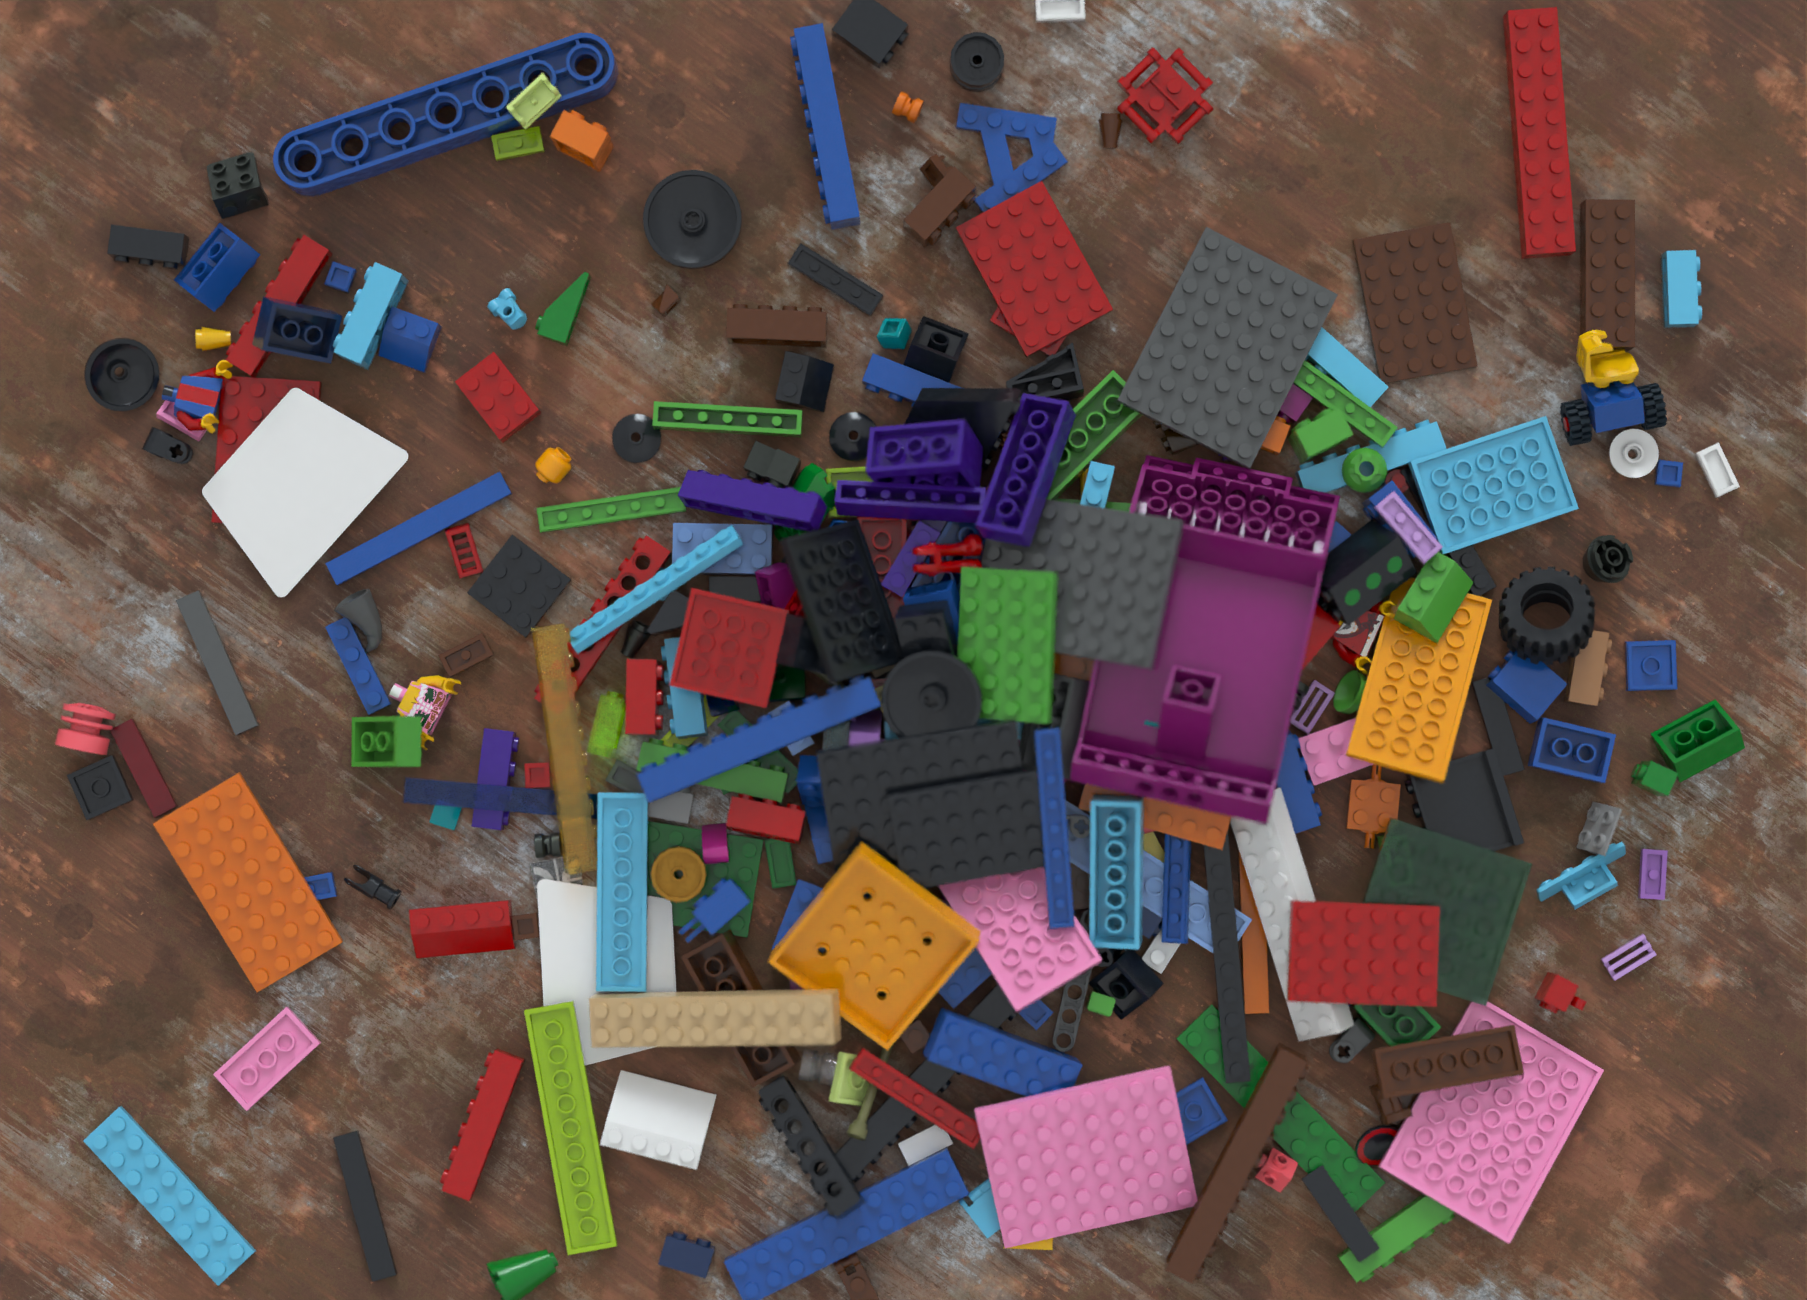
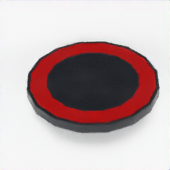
M1379 1125L1364 1132L1357 1140L1355 1147L1356 1156L1361 1163H1367L1369 1166H1379L1398 1132L1397 1128L1390 1125Z

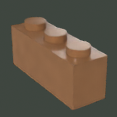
M1593 630L1592 637L1589 638V643L1585 649H1580V653L1576 657L1571 658L1564 702L1591 707L1598 706V702H1602L1604 688H1601L1602 678L1606 677L1608 670L1605 658L1606 653H1610L1612 639H1609V633Z

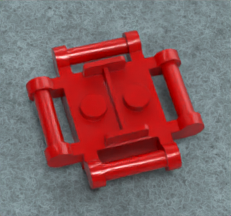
M1151 47L1146 52L1147 56L1125 77L1122 76L1117 80L1118 85L1129 95L1117 107V110L1121 114L1124 113L1147 136L1146 139L1151 144L1164 132L1175 143L1179 144L1184 139L1183 136L1205 114L1209 115L1214 110L1201 97L1214 82L1209 77L1206 79L1183 55L1184 52L1180 48L1176 49L1165 61L1160 53ZM1177 62L1200 86L1194 90L1171 66ZM1155 63L1159 68L1135 89L1131 84L1151 64ZM1133 103L1157 126L1156 129H1153L1131 107ZM1195 103L1199 108L1177 129H1174L1172 125Z

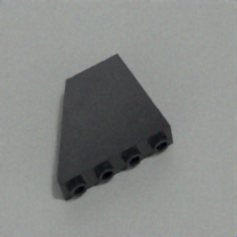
M922 388L904 425L964 419L983 446L982 468L987 469L993 457L989 455L991 450L996 452L1002 438L998 437L1001 432L1006 433L1012 421L1008 419L1010 413L1015 415L1021 404V401L1017 400L1021 390L1017 388Z

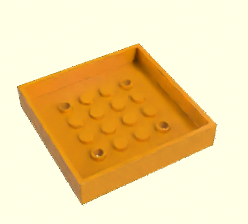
M861 842L771 951L768 963L805 990L839 989L840 1016L888 1051L979 943L981 931ZM869 892L872 894V897L866 898L863 894ZM930 937L932 941L925 942L923 938ZM824 947L826 948L827 952L822 953L818 950V948ZM883 991L886 993V996L881 997L878 995V992Z

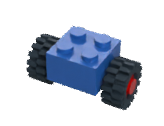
M1619 381L1610 382V385L1606 388H1597L1593 382L1580 385L1582 399L1563 402L1560 405L1563 431H1565L1564 435L1567 438V443L1570 446L1588 443L1592 440L1590 424L1595 432L1599 433L1641 424L1644 430L1663 427L1667 421L1666 405L1663 401L1664 396L1661 394L1662 390L1657 383L1636 387L1634 382L1622 384Z

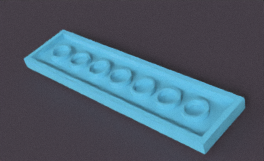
M598 792L596 991H647L648 801L645 793Z
M122 1106L118 1107L83 1140L218 1286L256 1251Z

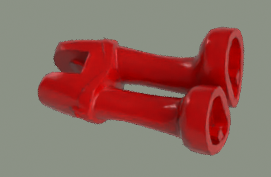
M971 534L966 536L961 542L954 544L929 542L927 545L912 548V555H929L930 564H913L912 570L913 572L928 574L932 577L939 573L961 574V567L982 568V564L978 559L941 561V556L980 555L982 540L978 534Z

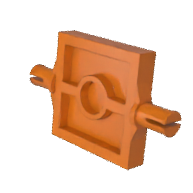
M1376 764L1372 765L1371 779H1350L1346 829H1356L1366 833L1364 848L1375 849V834L1383 832L1396 833L1401 789V784L1387 783L1381 780L1382 766Z

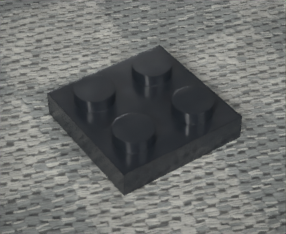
M114 755L67 775L86 820H91L134 800Z

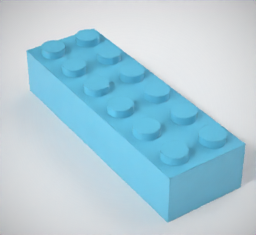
M1094 794L1091 799L1089 940L1095 948L1140 949L1142 944L1144 797Z

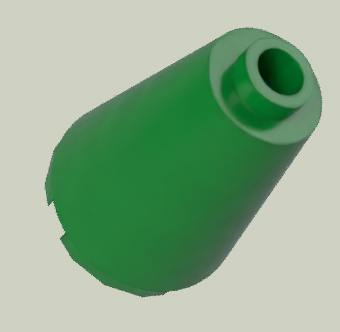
M545 1249L491 1261L486 1265L496 1290L500 1296L502 1295L500 1299L521 1300L556 1273L555 1267L559 1264L554 1253H548Z

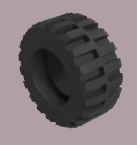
M1541 567L1533 568V572L1529 573L1526 570L1520 573L1519 579L1513 578L1509 582V588L1504 589L1502 600L1499 603V629H1501L1503 641L1507 642V647L1511 652L1518 651L1517 656L1523 660L1526 657L1530 658L1531 663L1534 664L1542 661L1545 662V665H1553V661L1558 660L1559 663L1566 662L1568 656L1574 658L1580 653V649H1585L1589 643V638L1593 634L1595 602L1593 596L1590 595L1588 586L1586 584L1581 585L1582 579L1576 575L1573 577L1569 576L1570 572L1564 569L1560 572L1556 571L1555 567H1548V570H1541ZM1550 602L1563 607L1570 615V619L1558 628L1540 629L1528 623L1523 613L1534 604Z

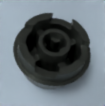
M1614 535L1595 538L1583 556V568L1586 574L1597 582L1616 583L1623 580L1629 573L1630 563L1633 562V554L1627 543H1621L1618 539L1614 538Z

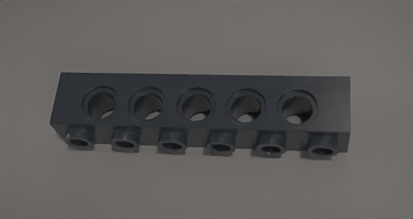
M781 1075L759 1090L758 1093L762 1097L759 1099L761 1106L766 1112L770 1110L774 1117L772 1120L774 1127L779 1133L783 1131L787 1138L784 1141L787 1148L792 1154L796 1152L800 1159L797 1162L805 1175L809 1173L813 1182L810 1184L818 1196L822 1194L826 1201L824 1207L831 1217L835 1215L836 1218L842 1219L866 1203L788 1077ZM787 1100L789 1103L788 1110L780 1113L779 1104ZM800 1121L802 1124L801 1131L793 1134L791 1129L793 1123ZM808 1142H813L815 1145L814 1152L807 1155L804 1151L805 1145ZM825 1162L828 1166V1171L825 1175L820 1176L817 1171L818 1166ZM838 1183L841 1186V1192L838 1196L833 1197L830 1192L831 1187Z

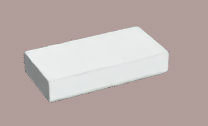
M1035 0L1036 23L1085 21L1084 0Z
M1719 443L1695 453L1715 498L1740 487Z
M935 1124L898 1143L909 1166L953 1144L949 1134Z

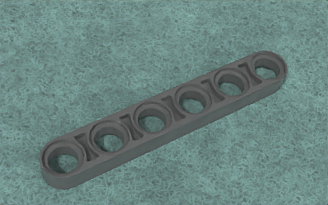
M1089 908L1081 914L1079 922L1090 935V927L1084 921L1085 916L1090 913ZM1092 968L1064 985L1052 1037L1054 1047L1061 1052L1071 1050L1075 1044ZM1072 985H1078L1082 990L1081 996L1077 999H1072L1068 996V989ZM1067 1009H1072L1076 1013V1019L1072 1023H1066L1062 1019V1014ZM1062 1033L1068 1034L1071 1038L1070 1044L1067 1047L1058 1046L1056 1042L1058 1035Z

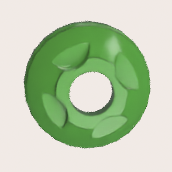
M1359 448L1347 455L1342 464V477L1345 483L1352 490L1360 493H1369L1376 490L1383 484L1387 475L1385 459L1380 453L1370 448ZM1362 462L1372 464L1374 470L1370 476H1363L1360 473L1359 466Z
M1352 670L1343 676L1334 694L1333 704L1336 711L1344 714H1352L1358 711L1367 680L1364 674Z

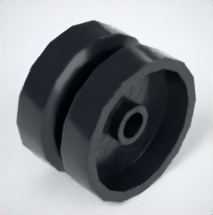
M973 32L960 38L951 51L950 62L951 74L956 83L969 92L986 91L998 83L1004 67V53L998 41L994 37L980 32ZM974 59H977L978 62H979L980 60H981L982 62H981V64L976 65V64L973 63V60H974Z

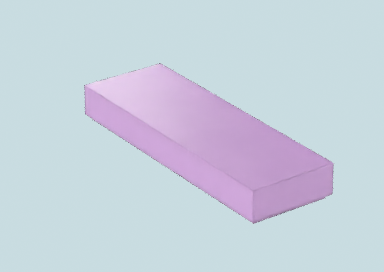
M1394 491L1374 507L1422 564L1443 548Z

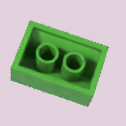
M1437 552L1421 569L1399 605L1394 619L1433 642L1438 643L1474 582L1454 560Z

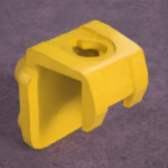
M1591 330L1579 336L1576 359L1587 383L1593 382L1597 388H1606L1610 385V382L1619 381L1622 384H1630L1639 374V368L1633 356L1625 352V349L1613 350L1611 344L1603 343L1601 339L1607 338L1605 331Z

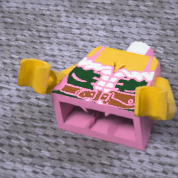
M435 675L420 677L417 682L411 681L408 689L396 683L392 687L389 697L401 702L396 712L400 716L421 717L422 749L428 750L425 747V742L428 739L434 742V738L429 735L433 734L452 694H458V692H454L453 686L456 683L461 684V681Z

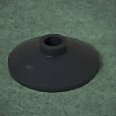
M849 412L839 416L832 424L829 432V441L833 451L839 457L848 461H859L867 458L870 427H876V425L868 416L859 412ZM850 432H857L858 438L851 440L849 438Z
M642 414L628 415L622 418L613 430V447L617 454L628 462L642 463L648 461L660 448V429L653 428V420L648 416ZM634 433H638L641 436L638 442H633L631 439Z

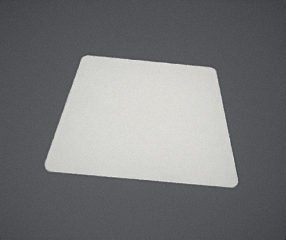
M293 388L203 487L202 494L276 596L285 597L407 462L408 453L301 389Z
M548 879L540 880L537 884L543 1006L574 1001L585 1066L654 1048H592L589 998L597 993L640 992L596 991L597 887ZM647 896L646 992H676L672 903L665 898Z

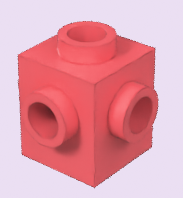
M1272 1148L1267 1155L1262 1154L1263 1158L1258 1166L1259 1169L1255 1178L1281 1193L1291 1181L1298 1162Z

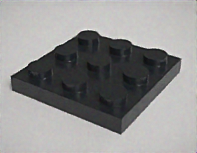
M512 534L467 593L527 638L571 579Z

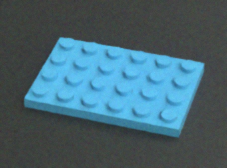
M1546 416L1408 462L1431 530L1443 547L1439 550V553L1443 555L1579 509Z

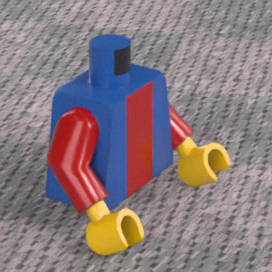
M221 360L216 367L189 374V376H182L179 388L164 386L162 400L174 402V416L188 430L200 431L207 429L209 433L215 432L213 424L219 423L215 415L223 386V379L220 378L222 376L226 379L232 377V373L226 369L232 368L233 365L227 360Z

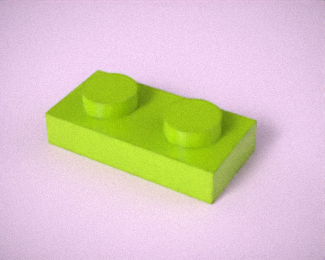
M540 126L491 135L496 161L545 152Z

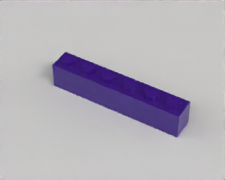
M688 470L678 493L680 500L689 508L808 532L819 530L827 509L821 496L812 491L807 493L798 492L791 487L783 489L770 483H754L746 478L737 480L725 474H720L719 476L712 475L704 470Z
M837 480L835 506L837 515L977 523L987 491L986 488Z

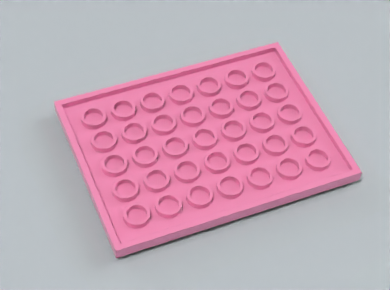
M1475 994L1451 1036L1514 1025L1524 1074L1419 1093L1411 1107L1413 1116L1404 1119L1378 1167L1505 1243L1510 1244L1604 1070Z
M1169 1065L974 1108L1005 1248L1190 1208L1198 1201Z

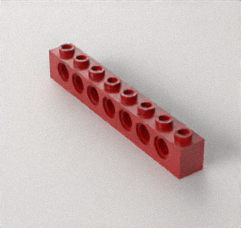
M647 535L644 539L640 537L632 548L635 551L630 559L625 558L619 566L618 570L621 573L616 580L611 578L604 588L607 593L603 599L600 600L598 598L592 605L590 611L593 613L590 618L597 612L607 608L612 598L624 597L638 585L645 583L663 568L672 553ZM643 556L648 557L650 560L649 567L645 570L638 569L637 560ZM627 577H633L636 580V586L632 590H625L623 587V581ZM583 619L579 625L583 624L587 620ZM623 624L596 641L590 651L577 653L569 640L562 649L565 654L561 660L558 661L556 659L550 666L548 672L551 674L546 682L541 680L535 688L534 692L537 695L534 699L561 716ZM571 658H577L580 662V667L575 672H570L567 668V662ZM558 678L564 679L566 687L562 692H556L553 688V683Z

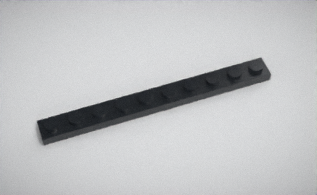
M1227 833L1222 850L1203 845L1224 1076L1225 1083L1251 1081Z

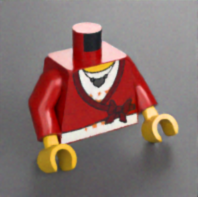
M1391 601L1378 602L1349 626L1340 620L1337 621L1341 626L1330 638L1333 640L1332 646L1343 661L1357 667L1363 674L1368 673L1363 668V665L1372 663L1367 655L1384 619V615L1391 618L1395 617L1394 614L1388 612L1390 606L1398 607V605Z

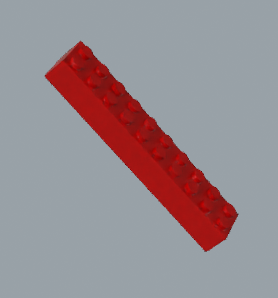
M1557 7L1508 10L1503 16L1521 257L1522 259L1571 256L1576 252Z

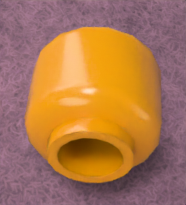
M560 447L547 448L535 462V467L538 470L536 475L546 484L549 481L557 484L571 470L570 461L572 459Z

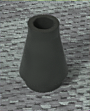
M633 620L632 624H628L625 640L620 652L627 657L634 658L638 650L651 636L647 632L649 626L637 620Z

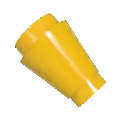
M207 327L195 329L196 349L206 351L231 345V331Z

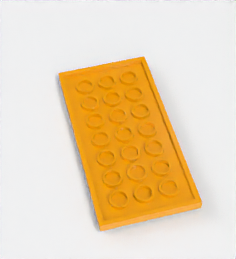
M1409 578L1391 592L1389 601L1397 604L1399 607L1416 578ZM1467 593L1438 643L1396 621L1394 617L1391 618L1384 615L1346 756L1439 783L1444 782L1490 611L1491 599ZM1390 606L1388 612L1395 615L1398 607Z

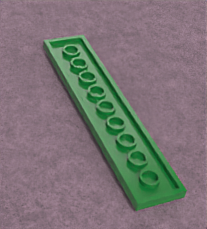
M1210 1004L1176 1039L1245 1108L1268 1061L1247 1041L1251 1081L1225 1083L1219 1011ZM1297 1092L1291 1103L1287 1101L1284 1107L1286 1114L1281 1124H1275L1273 1139L1298 1162L1307 1174L1323 1165L1354 1212H1356L1385 1184V1181L1367 1163H1361L1356 1156V1152Z

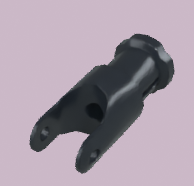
M353 865V868L364 875L368 881L364 884L355 883L348 878H344V881L370 899L375 898L387 905V909L391 910L397 903L402 891L399 889L394 890L384 884V880L358 865Z

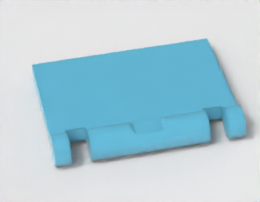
M989 1178L969 1193L968 1196L973 1201L970 1206H968L963 1198L959 1201L987 1239L1000 1229Z

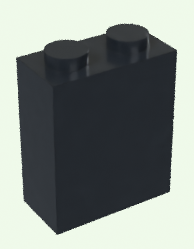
M853 0L832 28V35L879 69L883 63L885 65L889 64L895 55L892 51L897 44L901 46L906 41L909 33L907 32L908 24L875 0Z

